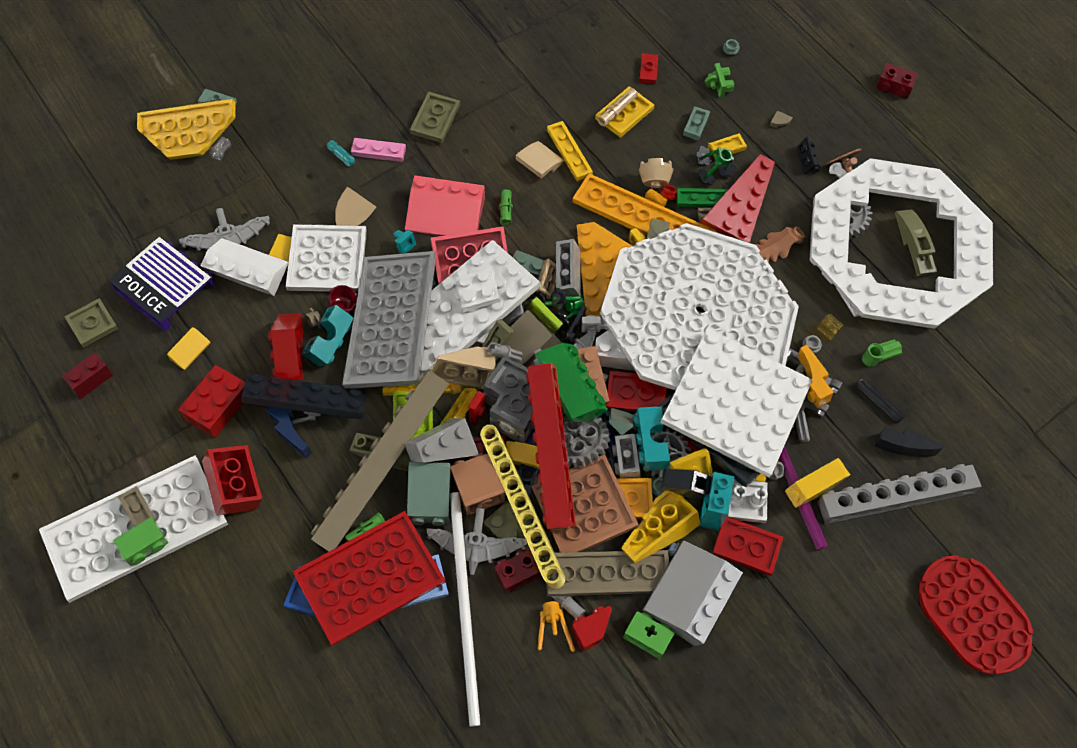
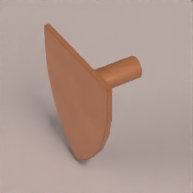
M856 149L824 164V166L842 160L845 171L849 173L853 170L852 165L857 163L855 157L851 159L849 157L860 153L862 150Z

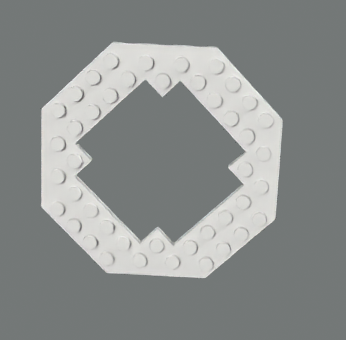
M870 158L815 195L813 199L809 260L813 265H817L822 271V275L840 290L839 293L848 303L851 302L861 317L935 329L993 286V222L940 169ZM869 192L936 202L937 218L954 220V279L938 277L936 279V292L865 281L866 265L848 263L850 205L866 207L869 202Z

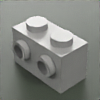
M635 434L615 436L616 444L612 445L613 457L617 456L618 463H614L616 475H620V478H640Z

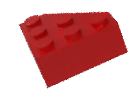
M302 313L279 314L276 321H274V325L271 326V331H268V340L273 346V350L270 351L271 361L275 363V368L272 371L273 377L303 380V370H300L303 361V355L301 354L303 346H300L303 338Z

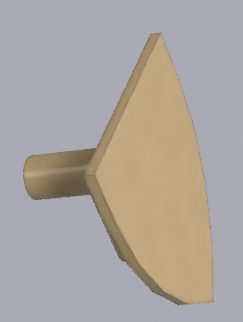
M347 187L337 203L335 211L336 225L358 226L372 214L376 206Z

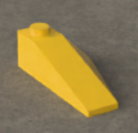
M668 490L659 495L652 503L653 506L649 512L645 513L642 517L643 520L639 527L633 530L624 543L622 550L634 563L685 537L701 524L698 511L681 495Z

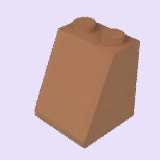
M479 453V455L473 456L472 459L467 461L459 460L450 467L467 516L476 513V508L488 509L505 502L504 489L488 453L484 455Z

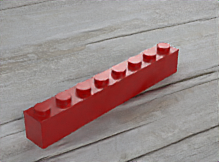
M546 363L529 366L528 373H526V381L530 385L528 399L533 408V412H531V421L535 425L533 440L537 444L538 450L535 457L540 467L538 481L542 485L543 491L540 494V499L545 508L543 522L547 529L552 530L575 527L576 521L556 365Z

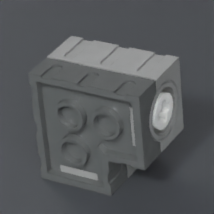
M504 355L483 385L485 403L492 405L490 409V425L495 426L499 432L516 442L525 443L530 433L535 429V425L531 421L533 408L528 399V393L530 392V385L526 381L528 369Z

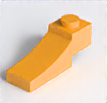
M808 345L800 348L798 359L802 363L807 377L812 379V382L809 384L807 398L818 408L830 402L834 392L826 383L829 373Z

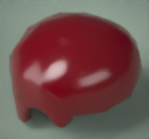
M337 285L332 288L328 298L329 307L337 305L348 314L354 310L357 303V293L346 285Z

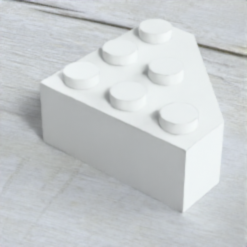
M610 329L596 338L595 346L602 367L635 371Z

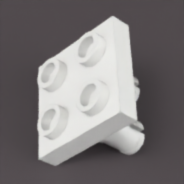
M734 479L727 517L740 521L766 523L767 483L753 481L746 488Z

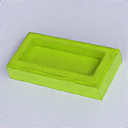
M537 297L528 306L552 333L558 331L563 323Z

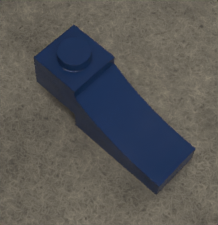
M268 407L266 411L269 417L277 423L274 427L277 434L307 458L312 452L293 427L292 420L295 417L292 410Z

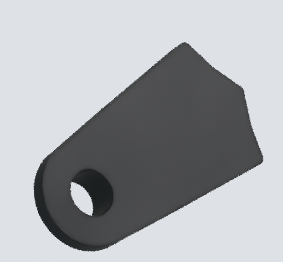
M583 305L563 343L572 342L576 334L574 331L578 328L587 310L586 306Z

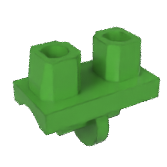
M715 63V71L708 74V77L705 79V85L712 89H717L719 98H722L725 92L733 91L734 82L733 80L725 81V79L730 78L729 67L721 68L720 63Z

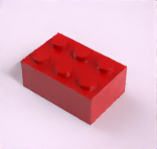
M215 365L178 410L184 420L216 438L242 406L241 400L246 382Z
M248 445L208 449L202 463L216 516L256 510L262 501V495Z

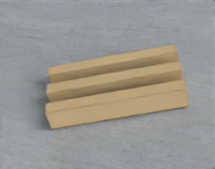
M550 259L544 261L538 279L541 287L536 290V292L540 291V294L545 295L548 300L551 299V294L556 288V264Z

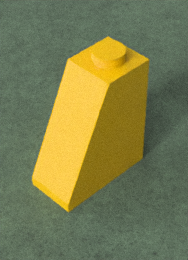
M837 458L796 481L785 490V493L795 508L830 491L850 476L841 460Z

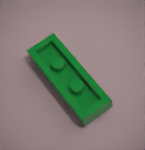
M677 188V207L713 208L729 189Z

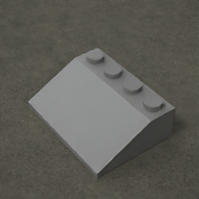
M682 541L643 611L660 623L670 626L673 632L693 646L704 644L743 572L727 561L686 541Z

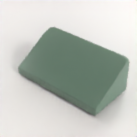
M611 408L609 409V423L620 435H623L633 427V415Z

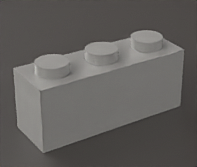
M574 239L556 242V288L564 289L566 297L581 296L580 248Z

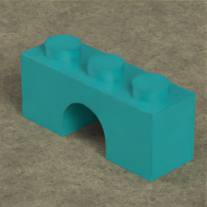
M337 305L329 307L319 322L327 330V340L320 336L310 338L301 354L319 367L329 365L335 357L333 354L336 349L343 343L342 338L351 329V322L354 318Z
M662 407L638 408L636 415L633 416V426L637 427L638 432L635 436L636 445L640 446L638 461L639 464L642 463L643 471L666 469L670 462L667 442L658 443L650 437L652 434L662 432L664 424L660 423L663 418Z

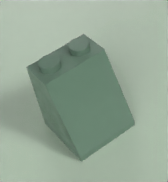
M409 462L407 515L413 525L432 523L435 526H443L444 524H449L452 479L450 463Z

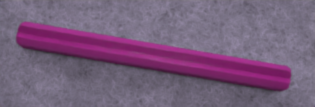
M784 446L778 461L784 466V476L790 487L799 478ZM807 502L799 506L798 508L816 549L822 550L826 548L828 544L810 503Z

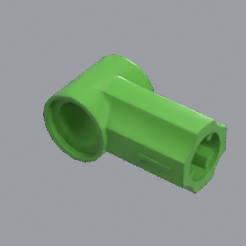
M895 339L881 344L872 343L862 355V361L866 366L874 367L878 362L900 356L902 354V346Z

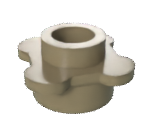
M309 308L310 312L305 314L306 320L311 328L316 326L319 329L321 316L317 311L314 312L312 308Z

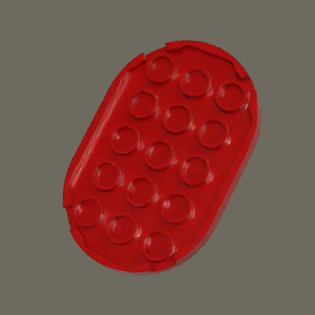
M953 555L938 559L925 570L920 579L918 589L921 607L929 621L965 664L981 673L1002 675L1014 671L1026 662L1033 648V629L1030 620L1021 606L985 565L972 558L967 559Z

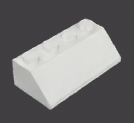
M221 238L207 250L201 267L214 275L275 296L289 263Z

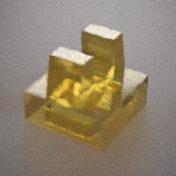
M829 313L816 329L831 341L844 325Z

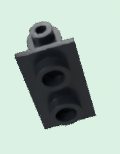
M808 136L797 146L804 174L809 170L816 173L820 169L818 159L815 158V145L812 141H809Z

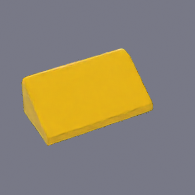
M192 327L167 355L170 361L186 370L210 344V341Z

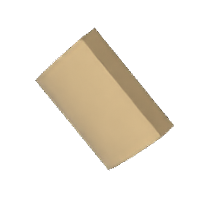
M539 141L530 144L516 154V160L541 179L548 172H554L564 163V159Z

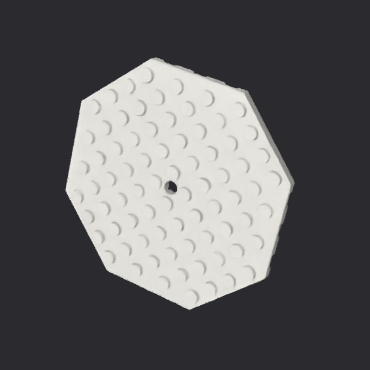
M685 223L675 230L670 229L658 234L655 238L645 239L636 243L635 246L625 247L620 250L600 315L640 379L676 390L707 327L784 366L786 365L799 306L795 300H791L787 294L788 290L781 280H777L773 274L774 270L767 260L761 257L759 254L760 250L756 245ZM696 307L703 308L705 312L699 314Z

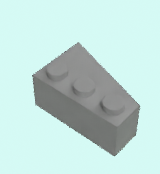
M452 418L404 443L411 462L424 463L479 455L465 418Z

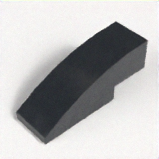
M887 426L883 428L875 444V447L885 451L914 457L936 456L944 446L908 428L903 433H900Z

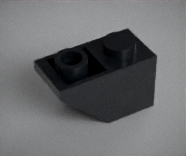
M666 468L664 469L661 488L696 501L709 496L712 477L695 470Z

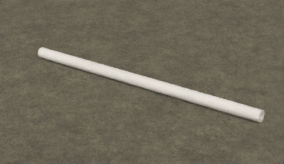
M453 492L450 493L469 726L473 727L480 726L461 501L460 493Z

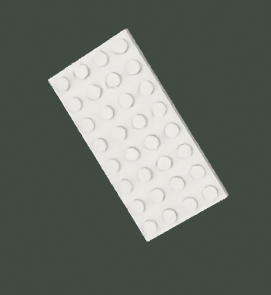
M495 241L489 242L431 291L420 376L422 373L427 374L431 370L438 355L468 349L494 326L496 320L506 317L541 287V283ZM492 267L500 302L463 312L456 277Z
M195 455L44 526L39 531L66 600L70 603L227 526L228 523L224 515L216 516L207 478ZM137 486L155 516L156 523L167 539L168 544L161 551L145 557V560L140 564L130 566L124 560L113 540L134 528L118 496Z

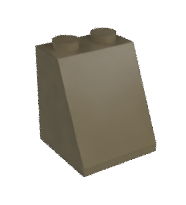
M527 310L510 327L514 333L507 345L511 349L522 352V360L518 363L528 369L529 366L535 365L534 360L536 356L533 351L540 348L544 350L562 342L537 316Z

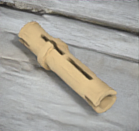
M630 88L619 100L606 108V111L598 117V123L601 126H606L612 119L617 118L619 113L638 97L637 91Z

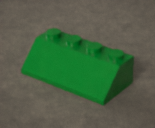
M560 343L537 352L535 356L539 364L552 363L556 365L561 406L569 421L591 423L608 410L603 396L597 391L596 383L589 376L587 366L581 361L578 355L579 351L574 345Z

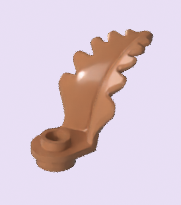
M786 227L781 232L769 233L767 235L768 240H759L760 244L755 245L760 250L759 254L764 260L769 262L770 257L773 262H776L778 255L781 258L787 257L792 244H801L805 234L798 227Z

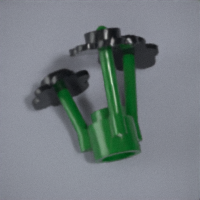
M704 146L698 148V152L695 155L699 165L704 164L708 166L709 162L713 160V155L716 154V164L711 170L704 168L699 170L698 177L703 184L712 185L715 182L716 178L712 173L716 169L719 170V175L722 177L726 175L732 176L733 172L736 171L737 168L732 162L734 157H732V152L729 149L718 147L716 150L711 151Z
M556 288L555 292H552V301L545 302V297L542 294H539L538 298L545 306L553 305V307L561 310L565 304L566 310L572 312L567 316L563 312H555V316L563 323L559 328H562L563 331L568 330V319L577 316L584 305L581 296L566 297V291L560 288Z

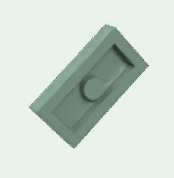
M694 106L683 135L699 140L711 111Z
M516 250L513 258L530 274L539 279L544 260Z

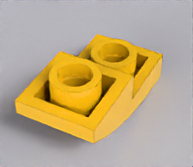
M507 441L506 447L515 465L520 466L524 464L540 469L535 457L536 452H538L537 446Z

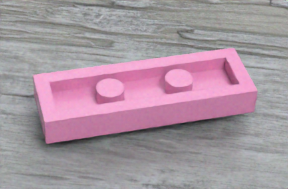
M354 138L351 154L357 157L403 162L406 144Z

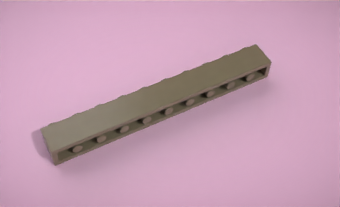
M430 370L427 374L422 373L416 382L419 384L415 391L413 389L409 391L405 397L407 402L404 407L400 405L394 413L395 420L392 424L390 422L386 424L382 430L384 435L381 440L376 439L370 447L373 450L369 457L366 455L359 463L361 468L358 473L353 472L347 480L349 485L346 490L341 489L335 497L337 501L333 508L328 507L322 516L325 518L321 525L317 523L310 533L313 535L311 540L327 551L337 548L406 448L404 443L412 439L448 387V382Z

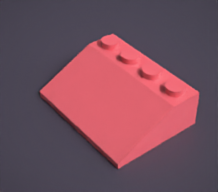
M414 175L405 231L410 230L413 233L432 236L477 231L485 200V186Z
M504 227L431 238L432 251L436 254L435 269L438 285L492 240L508 253Z

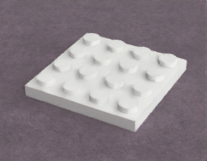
M293 225L286 280L287 291H331L337 285H346L355 292H358L365 254L366 226Z

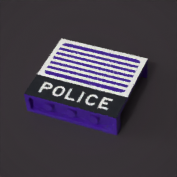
M160 237L109 280L117 293L165 332L171 327L167 319L205 285L215 288L212 281L213 277L208 271H202L195 261L188 260L181 250H175V247L168 240L165 242Z

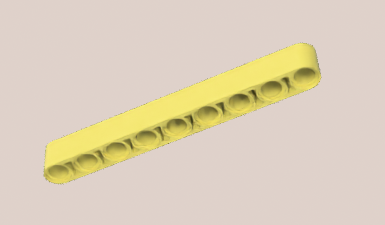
M486 425L480 432L482 441L541 575L552 589L561 588L565 583V575L505 442L495 426ZM495 434L492 439H488L490 435ZM498 451H502L499 456H495ZM510 467L508 472L502 473L505 468ZM518 484L515 490H510L512 485ZM520 502H526L523 507L517 508ZM534 519L531 525H525L527 520ZM536 537H542L539 543H533ZM550 555L547 562H541L543 556ZM552 574H559L556 580H549Z

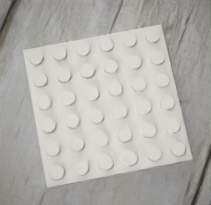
M707 327L660 423L770 477L812 379Z

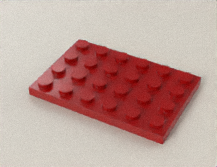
M405 511L292 571L331 646L340 643L446 583L445 578Z

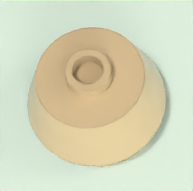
M662 158L648 159V163L641 161L638 171L643 185L657 189L669 184L674 169L672 168L671 161L666 163L663 162Z

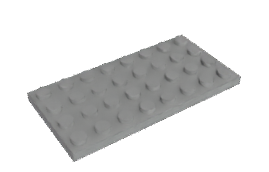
M434 251L364 257L342 384L345 389L418 384L416 382L421 373L436 261Z

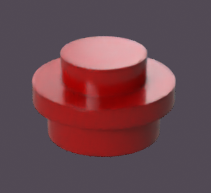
M664 185L660 190V194L667 200H673L677 197V189L671 185Z

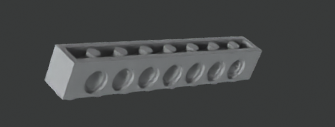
M960 464L948 470L940 468L934 471V473L921 472L914 477L905 475L894 481L886 479L874 485L866 483L861 485L860 488L853 489V487H847L835 493L834 491H827L822 494L817 503L824 523L829 524L970 495L977 492L982 486L973 465L965 466ZM914 486L918 487L920 491H917ZM895 490L900 491L902 495L897 494ZM876 494H880L883 499H880ZM857 497L862 498L865 503H861ZM838 501L843 502L846 507H842Z

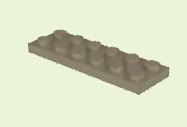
M659 550L637 563H634L624 551L555 553L565 575V583L558 589H552L546 583L547 596L653 593L669 565L668 550ZM550 555L544 556L545 562L549 560ZM552 574L549 580H556L559 574Z

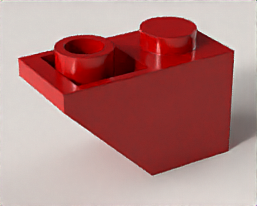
M603 606L598 607L592 611V615L588 617L583 615L573 621L574 624H572L571 631L582 652L602 643L612 610L610 606L606 608Z

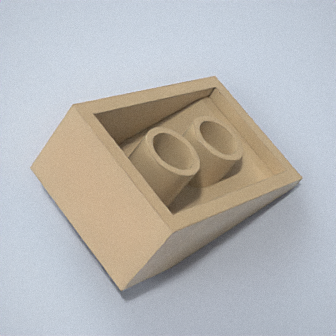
M473 347L438 355L430 371L448 383L484 389L483 385L495 369L496 355L489 354L486 347Z

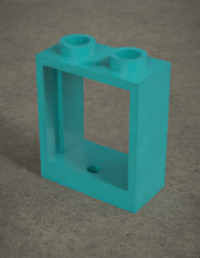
M717 472L713 473L709 496L703 498L700 527L717 531L720 529L729 514L734 476Z

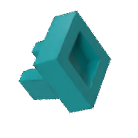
M397 230L393 234L397 238L395 242L401 254H406L416 245L413 232L410 230L405 232Z

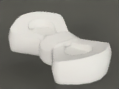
M840 162L833 163L830 166V174L837 175L839 178L848 174L842 168Z

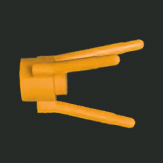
M555 601L544 603L543 611L540 612L538 650L542 649L545 619L546 622L552 624L554 635H557L556 622L560 619L570 649L574 652L573 641L564 619L563 610L559 608V603Z

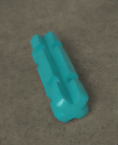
M334 140L327 143V148L347 166H352L355 163V158L340 145H337Z

